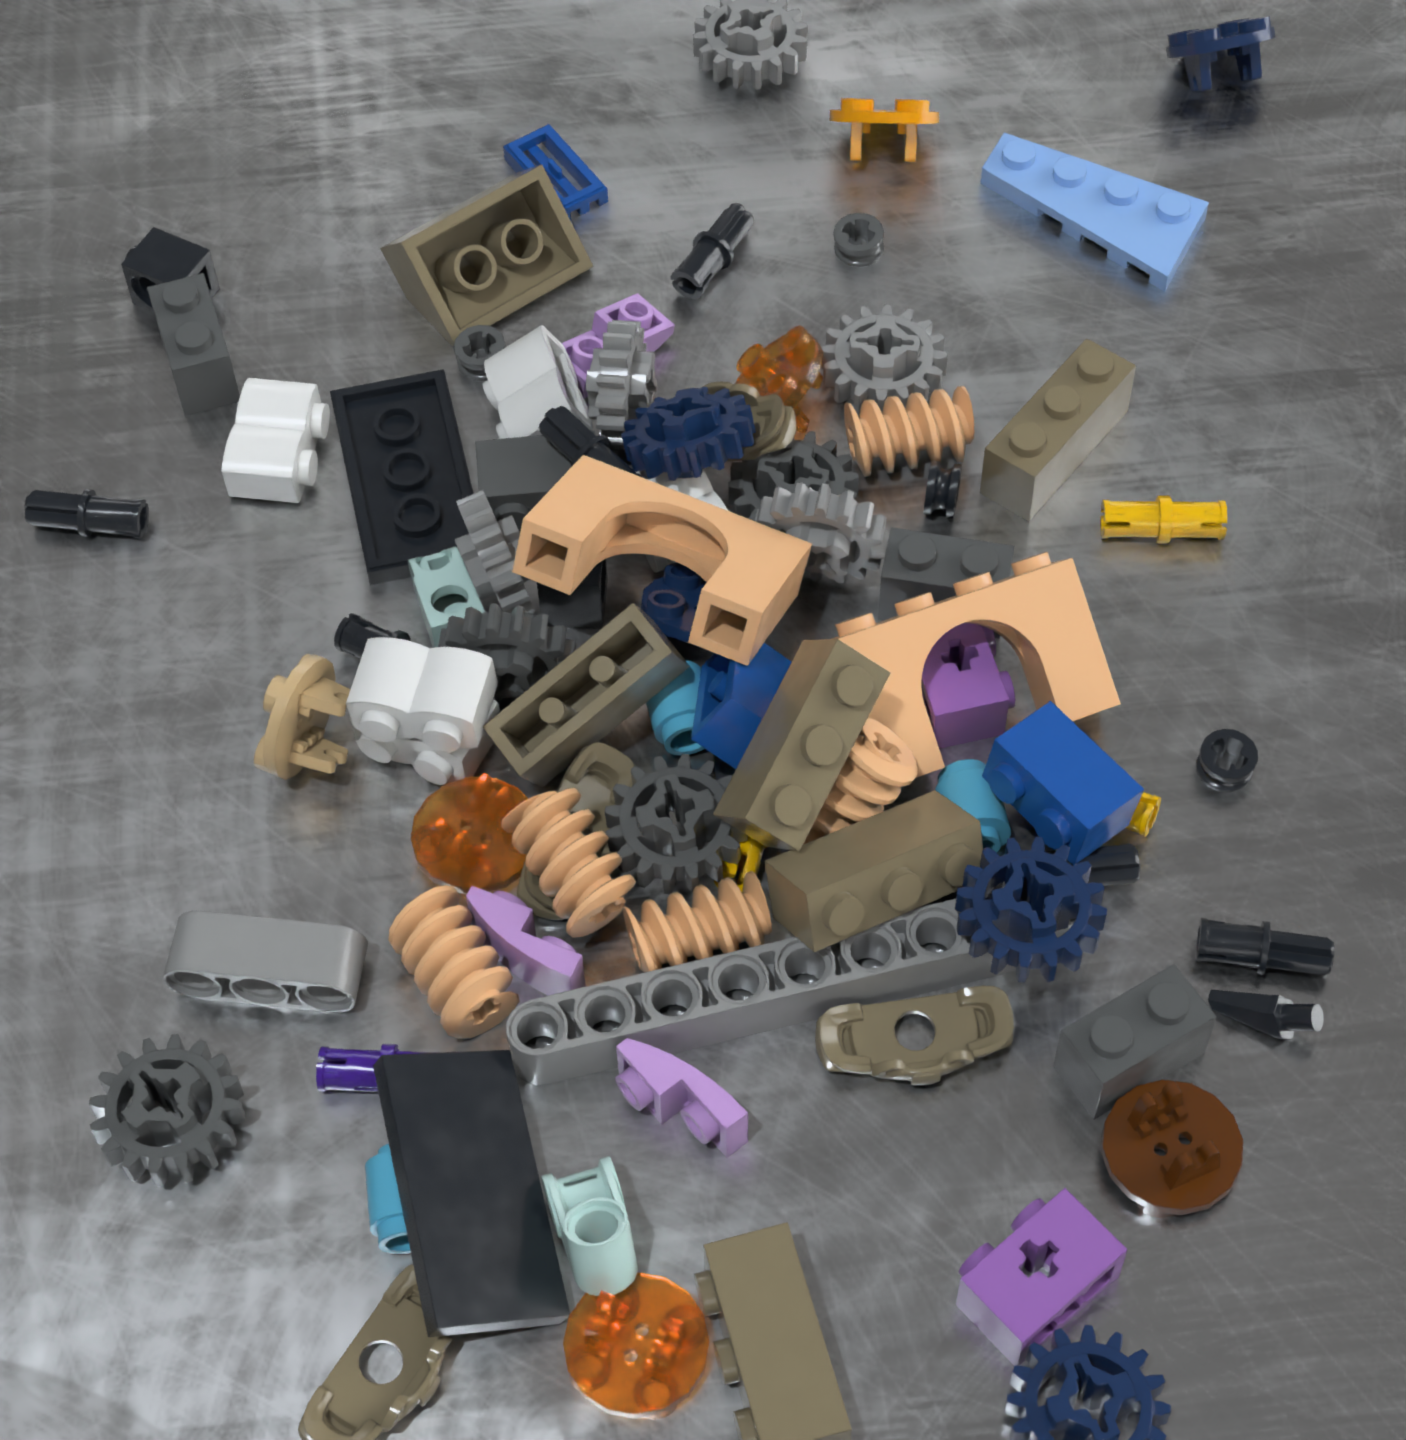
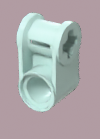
M611 1157L600 1158L598 1167L558 1179L552 1173L542 1175V1185L558 1239H562L575 1282L579 1288L589 1295L601 1297L614 1295L625 1290L634 1282L638 1273V1265L624 1198Z

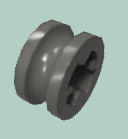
M854 213L841 218L835 225L833 232L834 250L840 261L850 266L863 267L877 262L882 257L884 251V230L876 217L865 213ZM856 236L868 238V243L862 239L861 245L851 244L849 238L855 242Z
M476 325L462 331L455 339L454 352L459 371L465 377L476 381L488 380L484 361L506 348L504 337L498 329L489 325ZM482 348L485 349L486 354L490 352V355L480 359L477 357V353H472Z

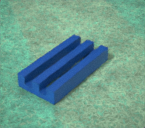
M550 124L503 146L504 160L516 173L535 167V165H543L551 183L555 186L554 189L570 221L571 212L576 210L581 216L590 211L589 203L595 201L598 206H601L608 202L607 187ZM542 143L583 188L582 190L578 191L563 175L562 169L552 158H548L537 146L538 144Z

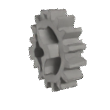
M720 0V8L706 5L704 7V18L695 19V33L693 34L694 57H699V68L701 71L713 69V81L717 83L729 77L732 78L733 88L739 89L744 81H751L754 89L758 90L761 89L762 80L769 79L774 84L779 85L782 83V72L795 75L798 72V62L806 61L808 25L801 22L800 9L787 11V0H777L775 3L768 2V0Z
M884 304L881 314L873 315L867 306L860 307V319L854 320L852 317L844 314L840 317V330L828 328L826 331V345L821 346L820 369H823V384L825 387H835L834 400L837 403L846 401L849 398L853 399L854 409L857 414L860 413L864 400L869 399L875 400L881 412L883 411L884 402L889 396H897L906 408L907 399L910 394L918 392L924 396L928 403L929 392L932 393L936 389H942V378L946 376L948 353L944 352L945 338L943 334L932 335L933 322L930 319L923 320L917 324L913 322L914 310L910 308L906 309L901 316L892 315L890 304Z
M612 320V322H608L607 333H603V348L593 349L590 370H587L589 419L597 420L596 429H600L599 435H605L611 441V450L625 451L621 433L625 432V420L637 419L635 410L637 408H648L656 398L655 353L646 351L647 345L643 343L645 331L644 328H641V322Z
M803 482L796 484L795 493H791L782 487L775 488L773 498L762 497L755 517V521L812 543L805 571L809 572L812 580L817 582L822 579V575L827 576L829 579H834L838 583H844L845 575L848 573L861 580L865 578L867 569L878 571L881 559H885L890 532L885 529L886 517L884 515H873L875 504L871 501L858 503L853 498L854 492L850 490L840 495L832 494L829 484L823 483L819 491H815L811 487L808 488Z
M483 490L456 501L469 534L455 539V543L480 600L496 595L503 612L512 613L513 609L519 605L524 606L525 612L532 615L537 614L524 586V582L530 579L512 572L520 536L513 516L511 515L496 521Z

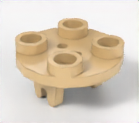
M305 654L291 671L288 678L276 675L271 680L263 699V709L265 712L270 713L265 735L258 743L254 755V766L257 769L287 780L296 776L303 767L331 774L335 772L336 763H346L348 749L325 739L324 733L330 714L338 717L345 716L346 701L351 689L335 682L336 676L333 663L326 658L315 654Z

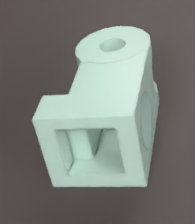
M456 546L432 555L408 559L410 575L432 648L438 647L441 629H447L449 617L456 616L464 619L465 611L468 607H473L481 613L485 612Z

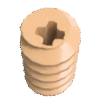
M957 386L952 400L945 390H934L930 396L929 405L924 396L918 392L910 394L907 399L906 408L897 396H889L884 402L882 412L875 400H864L859 417L850 403H845L844 406L845 429L852 459L857 462L864 477L870 476L873 458L878 457L887 473L894 472L896 456L898 454H903L911 470L917 469L920 451L926 450L931 461H940L941 463L942 452L945 447L950 448L957 463L963 462L966 445L971 444L974 439L972 403L969 393L964 386Z
M867 718L862 728L865 736L859 734L804 844L883 812L884 805L891 804L897 799L901 793V787L910 785L915 779L918 769L912 751L888 727L877 720Z
M576 788L565 789L558 793L556 791H548L535 795L513 808L502 819L501 827L506 832L513 833L512 844L520 854H527L525 861L527 869L533 875L541 876L539 878V888L542 893L547 897H555L552 907L555 914L561 919H569L566 924V931L572 938L592 934L615 919L625 906L626 900L624 896L636 883L631 874L615 879L611 878L610 874L622 862V858L617 852L601 857L597 856L596 853L609 839L604 831L593 832L586 836L583 834V831L595 818L592 811L585 809L573 814L569 812L581 798V794Z
M749 871L744 875L743 893L732 879H721L718 885L717 900L706 886H696L693 890L692 908L678 892L670 893L668 896L666 915L652 899L643 902L640 922H638L629 908L623 907L630 944L638 967L644 973L662 969V965L667 963L670 966L687 963L688 958L695 956L697 960L712 957L714 950L721 949L723 954L738 951L739 943L745 941L749 947L763 945L765 936L770 935L772 932V923L766 897L761 883L753 871Z
M444 885L434 887L409 902L395 917L389 929L388 941L395 952L402 955L401 961L408 973L414 975V982L420 992L428 996L427 1002L434 1014L441 1017L440 1023L446 1033L457 1039L473 1038L500 1024L510 1015L520 1000L517 993L512 991L505 992L513 979L507 967L497 966L500 957L494 947L483 946L486 935L480 926L471 925L473 916L468 907L458 905L460 896L455 887Z

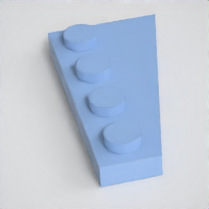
M1003 133L983 165L980 184L1036 217L1046 213L1062 224V232L1079 242L1084 237H1087L1108 250L1107 258L1125 269L1132 264L1150 274L1149 283L1164 292L1202 226L1209 204L1207 201L1007 133Z

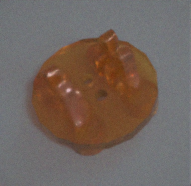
M795 326L765 348L761 344L749 347L737 362L736 369L740 375L735 384L742 383L753 386L758 390L760 396L771 394L780 396L784 405L791 406L795 412L796 430L800 433H805L810 420L797 404L811 387L814 389L821 387L823 375L819 370L822 365V347L819 341L803 326Z
M483 773L480 777H468L445 784L425 799L414 816L410 839L419 868L433 883L439 886H453L458 893H464L465 895H467L471 886L492 894L495 891H499V889L506 888L520 878L527 854H520L512 844L513 833L506 832L501 827L502 819L513 808L528 798L518 787L497 778H491L486 773ZM464 826L471 827L469 830H462ZM483 840H490V841H491V842L488 843V844H482V843H481Z
M638 1272L634 1282L617 1294L613 1295L603 1290L599 1296L585 1293L569 1315L563 1346L569 1380L580 1391L584 1399L607 1414L633 1419L646 1417L657 1420L672 1414L677 1405L690 1396L705 1373L710 1341L704 1314L686 1290L665 1277ZM640 1327H645L649 1330L644 1336L636 1334V1330ZM633 1353L637 1356V1359L634 1362H627L624 1357L627 1354Z

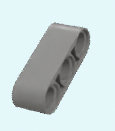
M189 911L183 913L178 918L163 975V982L176 993L198 999L323 1012H344L355 1007L368 941L358 931L336 924L209 911Z

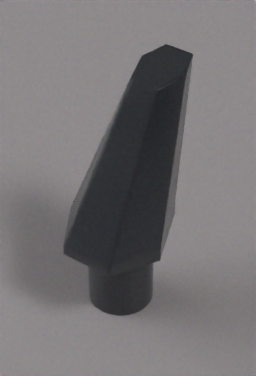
M1212 989L1208 997V1002L1213 1010L1275 1038L1293 1039L1295 1031L1319 1032L1323 1026V1010L1319 1004H1293L1292 1000L1280 995Z

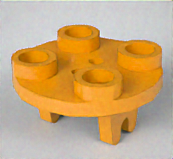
M841 98V109L830 110L829 121L851 122L850 161H861L862 133L870 134L871 123L897 124V134H905L904 161L916 162L917 125L939 123V112L929 111L930 101L895 99V110H875L873 99Z

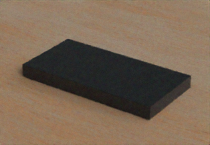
M444 369L330 391L370 585L410 578L408 559L428 556L448 548L457 547L455 539L469 534L456 501L470 496L474 492Z
M510 1050L381 1055L373 1065L428 1337L561 1324L571 1314Z

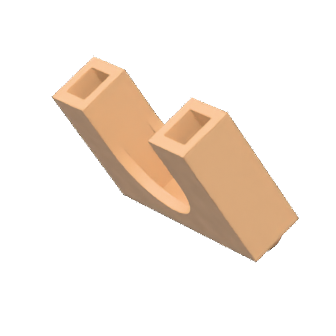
M582 455L523 518L512 572L571 595L598 563L612 556L647 554L675 561L696 572L706 581L701 590L688 643L748 666L798 596L812 543Z
M1044 552L1011 563L1014 575L993 582L990 572H986L953 584L956 596L934 603L931 592L898 602L894 604L898 616L875 623L871 612L835 624L839 636L832 639H839L890 672L868 718L877 720L888 727L910 748L917 762L918 774L915 778L945 768L923 701L921 680L924 664L932 647L942 635L962 623H972L987 627L1002 636L1012 646L1022 664L1037 710L1049 701H1052L1068 718L1075 721L1121 704L1073 558L1051 562L1048 552Z

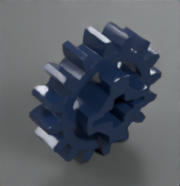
M708 387L678 390L675 397L669 400L657 397L648 408H637L635 410L637 419L625 420V432L621 433L627 461H631L632 469L635 472L646 470L647 478L650 479L666 472L669 481H675L677 478L701 477L702 469L707 467L720 471L725 468L724 463L729 458L741 459L744 456L742 447L753 446V433H756L751 407L746 405L743 395L731 397L729 389L726 388L717 391L715 394H709Z
M1035 837L1031 850H1021L1018 842L1014 838H1009L1006 843L1005 855L999 856L994 850L987 847L982 850L980 868L972 865L966 866L963 876V887L957 888L955 910L961 912L958 915L957 933L962 936L973 935L969 947V954L972 958L982 956L987 952L993 956L991 973L997 975L1008 964L1016 967L1018 982H1026L1030 969H1040L1044 979L1047 982H1051L1055 979L1057 964L1062 963L1067 969L1076 972L1080 969L1083 952L1095 953L1100 937V932L1098 931L1103 930L1107 916V908L1100 906L1105 888L1103 883H1088L1092 867L1088 861L1080 862L1074 866L1067 862L1070 847L1062 845L1054 854L1046 853L1043 838ZM1005 881L1006 885L1004 888L993 890L997 885ZM992 891L991 899L986 900L987 896ZM1076 918L1071 928L1057 938L1056 930L1068 928L1070 919Z
M1085 1325L1080 1341L1071 1343L1068 1335L1062 1328L1056 1329L1051 1340L1050 1352L1043 1346L1033 1342L1029 1346L1026 1356L1030 1368L1015 1365L1009 1384L1019 1392L1007 1394L1004 1413L1022 1419L1012 1425L1009 1438L1010 1440H1118L1120 1431L1117 1424L1126 1421L1129 1414L1136 1412V1428L1128 1440H1165L1167 1435L1157 1426L1167 1424L1171 1414V1405L1153 1399L1161 1394L1166 1381L1163 1375H1143L1142 1370L1149 1355L1144 1349L1134 1352L1129 1357L1120 1352L1123 1341V1334L1115 1332L1109 1338L1107 1344L1104 1345L1096 1343L1093 1326ZM1055 1374L1057 1379L1055 1388L1058 1394L1046 1398L1045 1405L1038 1407V1393L1041 1387ZM1076 1398L1082 1400L1087 1409L1074 1411ZM1101 1409L1098 1421L1097 1419H1092L1088 1410Z

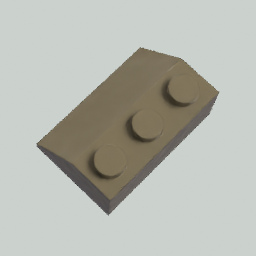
M543 165L525 169L511 175L380 248L407 300L451 346H454L455 339L467 328L476 325L490 326L593 267Z

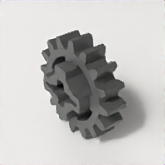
M809 431L803 440H795L793 438L781 450L761 455L754 460L732 462L730 466V481L728 482L729 505H734L735 514L755 521L757 509L760 507L763 496L773 498L775 488L782 487L791 493H795L796 484L802 482L808 488L811 487L815 491H819L822 483L829 484L831 493L836 495L850 490L854 492L853 498L857 501L859 475L852 472V457L850 454L837 457L836 441L832 439L822 446L815 444V432Z
M496 603L490 604L489 612L481 613L473 607L466 608L464 619L456 616L449 617L447 629H441L438 647L463 648L491 657L498 681L493 699L499 704L502 698L511 699L512 702L573 653L576 650V641L566 639L567 628L564 625L548 627L549 615L545 613L534 616L525 612L524 606L519 605L513 609L512 613H506Z
M682 754L677 767L669 768L663 757L657 756L654 760L655 771L649 774L637 766L631 768L633 786L615 784L613 794L616 805L606 806L604 812L607 828H610L605 831L609 838L607 841L609 852H617L622 858V862L618 866L619 870L625 873L637 867L638 886L642 888L648 886L654 878L662 879L664 894L668 895L675 889L676 881H686L688 888L693 893L694 888L700 885L699 877L707 874L717 882L724 879L721 861L724 860L728 863L738 864L741 860V850L738 842L748 841V835L713 815L732 775L722 777L716 781L715 763L708 760L699 770L692 769L689 754ZM670 811L674 812L676 821L681 823L684 829V836H680L677 825H673L669 815Z
M172 1034L167 1043V1048L157 1050L153 1041L147 1038L143 1040L142 1056L134 1059L124 1051L117 1054L122 1066V1070L118 1075L111 1072H101L98 1076L107 1095L90 1097L89 1105L97 1118L96 1121L90 1124V1128L97 1143L104 1144L101 1150L111 1167L122 1163V1167L129 1180L135 1182L148 1169L156 1187H163L168 1178L169 1171L178 1170L185 1183L193 1181L192 1165L202 1161L211 1169H215L219 1165L213 1151L217 1145L234 1148L237 1144L233 1129L228 1124L245 1122L246 1115L241 1102L238 1101L244 1095L238 1076L231 1075L232 1069L227 1057L222 1053L211 1058L212 1055L206 1041L199 1039L187 1051L179 1034ZM132 1097V1103L127 1107V1104ZM154 1101H159L164 1108L169 1107L175 1113L179 1112L182 1119H178L171 1111L166 1112L162 1107H156ZM210 1110L206 1121L202 1125L203 1115Z

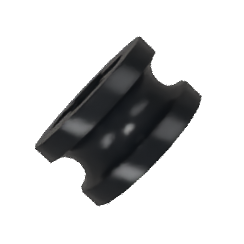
M931 461L925 494L924 514L931 515L934 510L940 509L945 512L946 517L954 518L961 480V464H954L952 468L944 469L941 467L940 461Z
M1234 729L1214 731L1204 739L1196 759V772L1200 780L1209 788L1219 792L1240 790L1251 780L1258 762V750L1254 742L1244 733ZM1225 752L1235 755L1238 758L1236 766L1231 764L1229 770L1216 765L1218 755L1220 758H1223Z

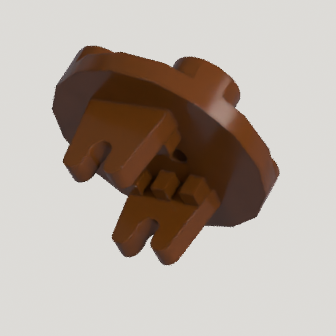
M1163 1079L1137 1085L1116 1101L1103 1126L1101 1154L1110 1178L1129 1199L1137 1203V1206L1143 1213L1150 1217L1165 1218L1171 1214L1185 1215L1210 1208L1229 1193L1242 1168L1243 1138L1234 1115L1215 1095L1192 1083ZM1179 1138H1187L1190 1144H1182ZM1162 1149L1166 1154L1159 1156L1154 1150Z

